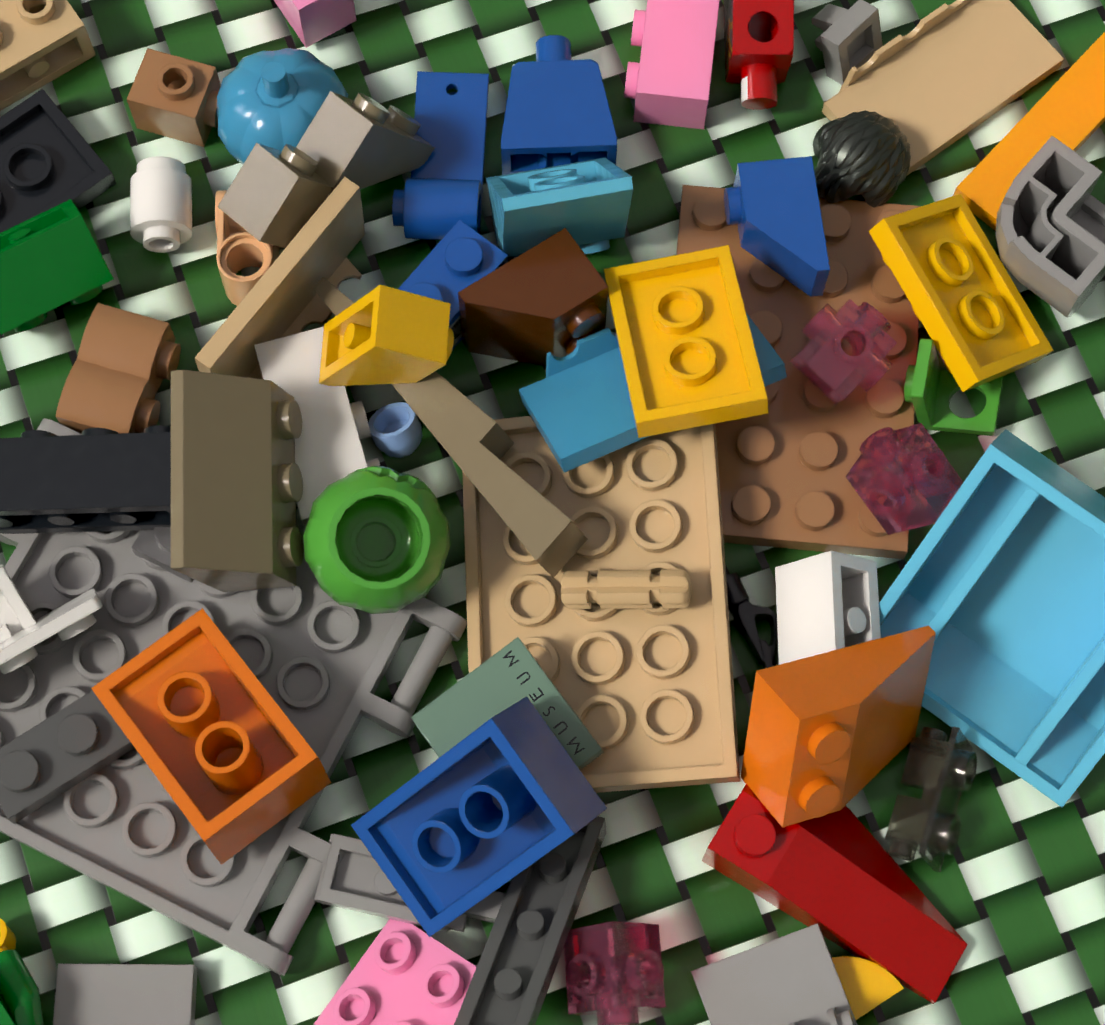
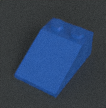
M526 696L490 718L351 826L427 935L431 937L573 836L605 811L607 807Z

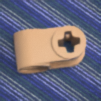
M218 190L215 196L216 260L226 296L232 304L238 306L279 257V246L258 241L219 209L218 205L227 190ZM246 267L260 268L258 272L250 276L236 275L238 271Z

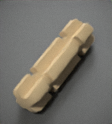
M589 570L567 571L563 573L560 591L562 603L569 609H591L593 603L600 605L601 609H653L654 603L662 604L663 609H684L689 606L691 599V579L684 570H661L660 576H654L651 570H599L597 576L590 575Z

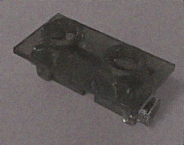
M923 727L920 737L912 738L901 783L904 786L922 789V797L918 799L897 794L885 840L890 842L888 854L902 860L914 861L916 851H919L922 858L936 872L941 871L945 853L952 854L957 846L961 827L960 816L956 815L962 790L969 791L971 789L977 769L976 753L972 752V746L958 727H952L948 742H946L947 734L945 732L930 727Z

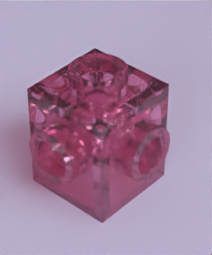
M849 299L837 310L828 303L821 308L801 330L809 340L789 361L836 404L845 400L858 385L867 392L883 377L893 365L885 356L897 342L887 334L891 325L877 309L867 302H862L858 307ZM841 339L851 344L852 356L847 355L842 350Z
M922 423L898 430L886 427L870 435L861 444L859 449L861 455L845 476L888 535L935 524L963 483Z
M611 921L570 930L564 945L569 1015H597V1025L639 1024L638 1012L666 1008L659 924Z

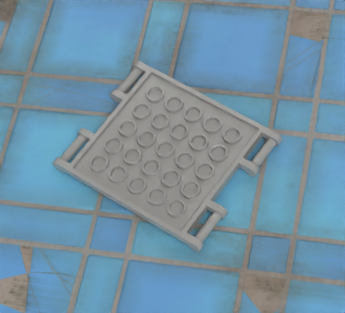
M46 418L41 421L37 430L51 432L57 436L82 435ZM141 530L28 534L0 533L1 542L16 547L5 565V569L36 620L93 588L96 590L103 605L102 608L93 612L97 620L96 623L85 631L64 641L56 633L34 646L38 653L34 659L7 674H2L0 671V748L92 691L91 688L203 608L317 754L330 779L362 716L376 722L396 735L404 738L410 736L415 726L411 717L451 641L458 642L467 626V621L453 611L424 597L396 613L370 614L355 608L339 605L321 589L314 573L305 560V555L302 564L296 566L297 586L221 592L195 579L191 583L152 562L136 556L131 547ZM413 620L428 627L429 630L391 702H388L374 694ZM135 748L15 824L7 819L0 807L1 833L282 976H285L294 958L288 953L316 902L314 898L323 863H327L331 847L330 843L303 830L324 790L322 789L221 865ZM293 850L305 856L308 860L266 940L263 941L248 932L290 852ZM342 850L340 853L338 866L345 855V852Z

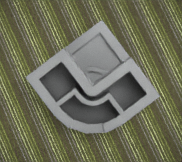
M1051 136L1013 180L997 212L995 236L1000 260L1017 281L1068 318L1088 299L1097 284L1105 276V205L1090 195L1102 171L1057 138Z

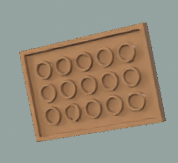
M683 185L676 255L729 245L745 311L785 363L787 375L786 378L765 386L768 398V414L716 423L724 543L820 552L835 551L852 555L904 559L908 552L914 406L913 403L905 402L904 386L908 366L916 365L919 319L916 317L911 303L891 269L884 262L881 252L871 237L869 230L883 218L921 206L884 203L874 208L865 201L846 199L845 201L830 203L819 197L830 272L823 296L810 297L741 247L738 225H728L726 221L724 206L725 188Z

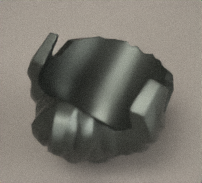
M866 110L852 112L824 124L817 131L813 139V151L818 158L817 167L814 170L818 196L830 203L845 201L855 195H862L865 202L873 208L886 203L894 195L898 186L905 181L910 167V144L907 143V137L900 131L898 125H895L892 119L886 118L875 111L868 112Z

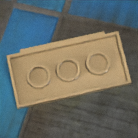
M956 0L950 5L944 3L921 19L919 24L905 36L899 34L876 50L864 65L858 68L853 66L839 93L824 103L822 112L830 121L844 117L852 112L864 110L868 112L875 111L886 118L892 119L894 124L898 125L900 131L907 137V143L910 144L911 159L908 176L1058 70L1064 58L1010 0Z
M346 177L342 179L196 355L195 361L199 372L263 379L255 344L301 333L307 325L312 323L323 325L333 312L315 292L314 286L324 277L338 289L341 282L345 279L357 278L360 280L362 274L347 258L349 253L365 235L361 192L358 185Z

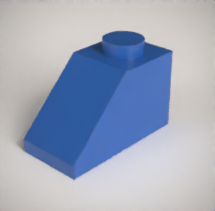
M812 156L738 163L734 186L724 190V206L727 224L738 225L741 247L810 297L823 296L830 272V265Z

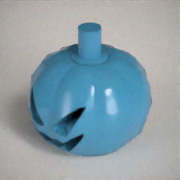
M285 48L277 51H260L243 57L236 68L223 78L217 95L218 136L228 152L241 164H244L256 143L282 151L285 144L296 147L329 92L332 91L347 98L348 93L334 70L307 50Z

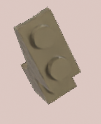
M330 91L296 147L285 144L282 151L259 143L255 144L219 203L218 208L258 241L286 248L344 177L358 185L360 189L418 169L428 160L435 147L416 134L421 127L420 123L400 109L390 106L387 110L381 104L362 93H358L356 98L352 100Z

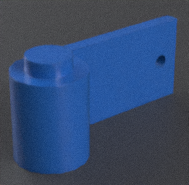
M417 71L414 119L420 123L421 127L416 134L435 147V149L421 167L411 171V178L407 177L405 189L394 190L392 205L393 226H403L406 239L442 240L459 220L480 234L489 74ZM452 88L457 90V92L447 93Z

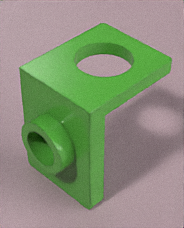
M920 339L916 365H909L907 368L904 398L905 402L913 403L920 429L994 436L1003 388V377L975 387L986 397L985 408L980 414L972 418L958 417L950 410L949 404L952 396L961 389L949 371L941 370L934 341L931 339Z

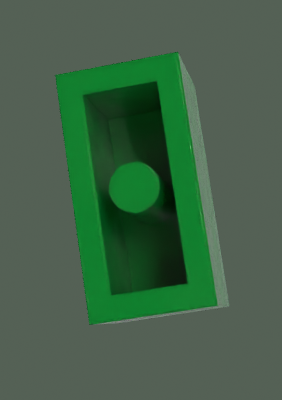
M71 199L0 233L1 335L12 329L15 332L32 329L47 318V312L67 302L76 305L89 301L103 290L102 285L114 280L81 213Z

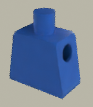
M548 35L540 38L535 44L536 61L518 62L512 66L501 136L502 175L599 158H607L616 165L617 136L598 63L592 59L572 60L571 42L564 36Z

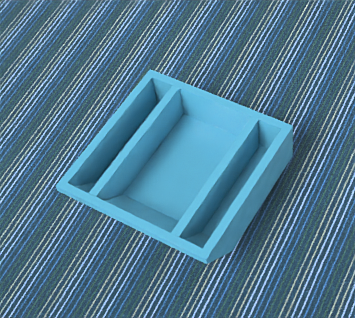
M1005 429L989 445L879 602L881 638L929 625L936 632L921 706L1059 806L1063 807L1105 753V497Z

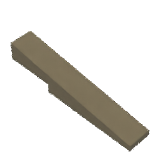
M324 277L313 288L335 316L354 303ZM436 371L417 383L392 384L534 559L554 578L588 539L572 520L500 460L514 444L497 422Z

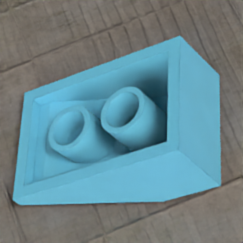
M607 158L486 178L497 247L505 252L508 257L513 256V259L564 228L568 230L584 254L607 250L610 248V239L625 236L633 194L632 177Z

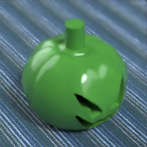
M370 466L358 469L346 477L329 484L313 502L303 535L305 560L314 573L321 589L339 605L355 608L370 614L396 613L407 605L425 597L441 579L451 546L449 521L430 488L415 476L399 473L394 469L384 466Z

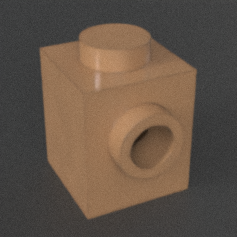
M147 48L126 100L137 129L204 147L211 128H218L217 95L221 84L216 67Z

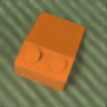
M203 608L91 688L221 865L331 783L317 754Z
M929 625L756 671L741 778L782 828L840 811L915 738L936 632Z

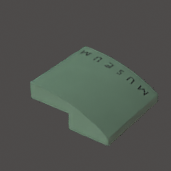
M518 637L411 717L437 756L441 757L490 718L527 696L580 770L604 753L578 715Z

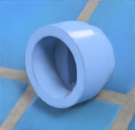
M395 402L383 406L371 416L368 422L370 434L375 445L380 451L390 457L402 458L412 454L419 446L423 436L418 416L404 402Z

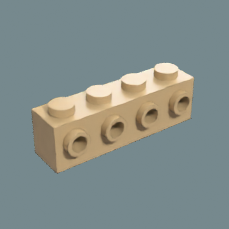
M0 0V111L96 56L84 23L67 0Z

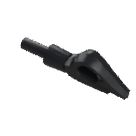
M726 566L728 609L759 665H762L763 669L775 666L778 647L777 614L768 607L750 603V598L738 573L730 574ZM756 620H766L770 623L771 640L769 645L766 640L759 639L755 624Z

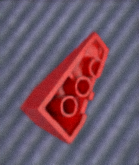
M746 784L707 847L702 859L707 865L809 927L818 923L824 937L856 957L880 965L890 972L900 984L932 1004L937 1001L968 945L846 805L840 811L782 828Z

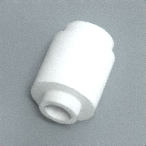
M155 156L143 159L137 164V172L133 174L130 180V234L134 240L142 243L144 248L149 251L158 253L172 252L177 250L180 244L187 242L192 237V180L186 174L184 163L175 158Z

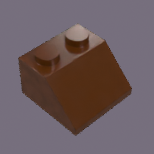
M564 228L458 292L462 343L472 353L546 366L548 352H551L555 357L567 356L575 349L577 340L605 329L608 285L568 230Z

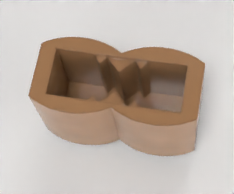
M98 303L85 328L77 360L72 366L63 387L55 416L58 422L80 434L88 428H106L119 434L143 433L146 427L157 425L161 404L160 401L155 400V394L163 379L171 380V371L177 370L181 354V346L175 343L176 338L170 323Z

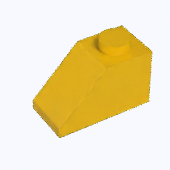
M380 284L324 324L319 384L327 386L417 383L446 365L453 349L454 334L452 329L449 328L451 303Z

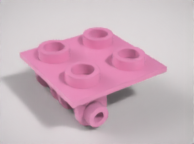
M389 919L314 1025H454L477 967L433 937H429L427 933L413 924Z

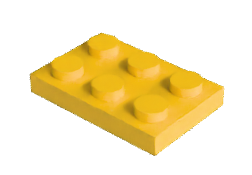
M961 194L883 218L869 230L871 237L881 252L884 262L891 269L911 303L916 317L922 322L930 338L934 341L947 370L953 375L962 392L1036 363L1054 351Z
M729 245L604 269L610 307L638 438L768 414V398Z

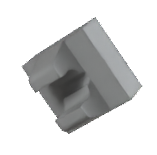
M858 0L849 9L828 3L811 19L814 26L824 31L815 40V45L823 52L826 76L843 85L853 66L858 68L864 65L873 56L874 52L883 46L878 8L864 0Z

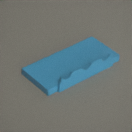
M746 313L764 386L786 378L785 363ZM609 328L577 340L575 349L567 356L555 357L551 352H548L546 378L519 389L523 405L564 473L646 438H638L617 335L611 332Z

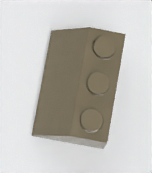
M191 370L171 371V569L221 592L297 586L296 566H300L304 558L303 538L300 530L296 527V502H299L303 495V479L300 468L295 463V439L299 438L302 433V415L294 397L271 380Z

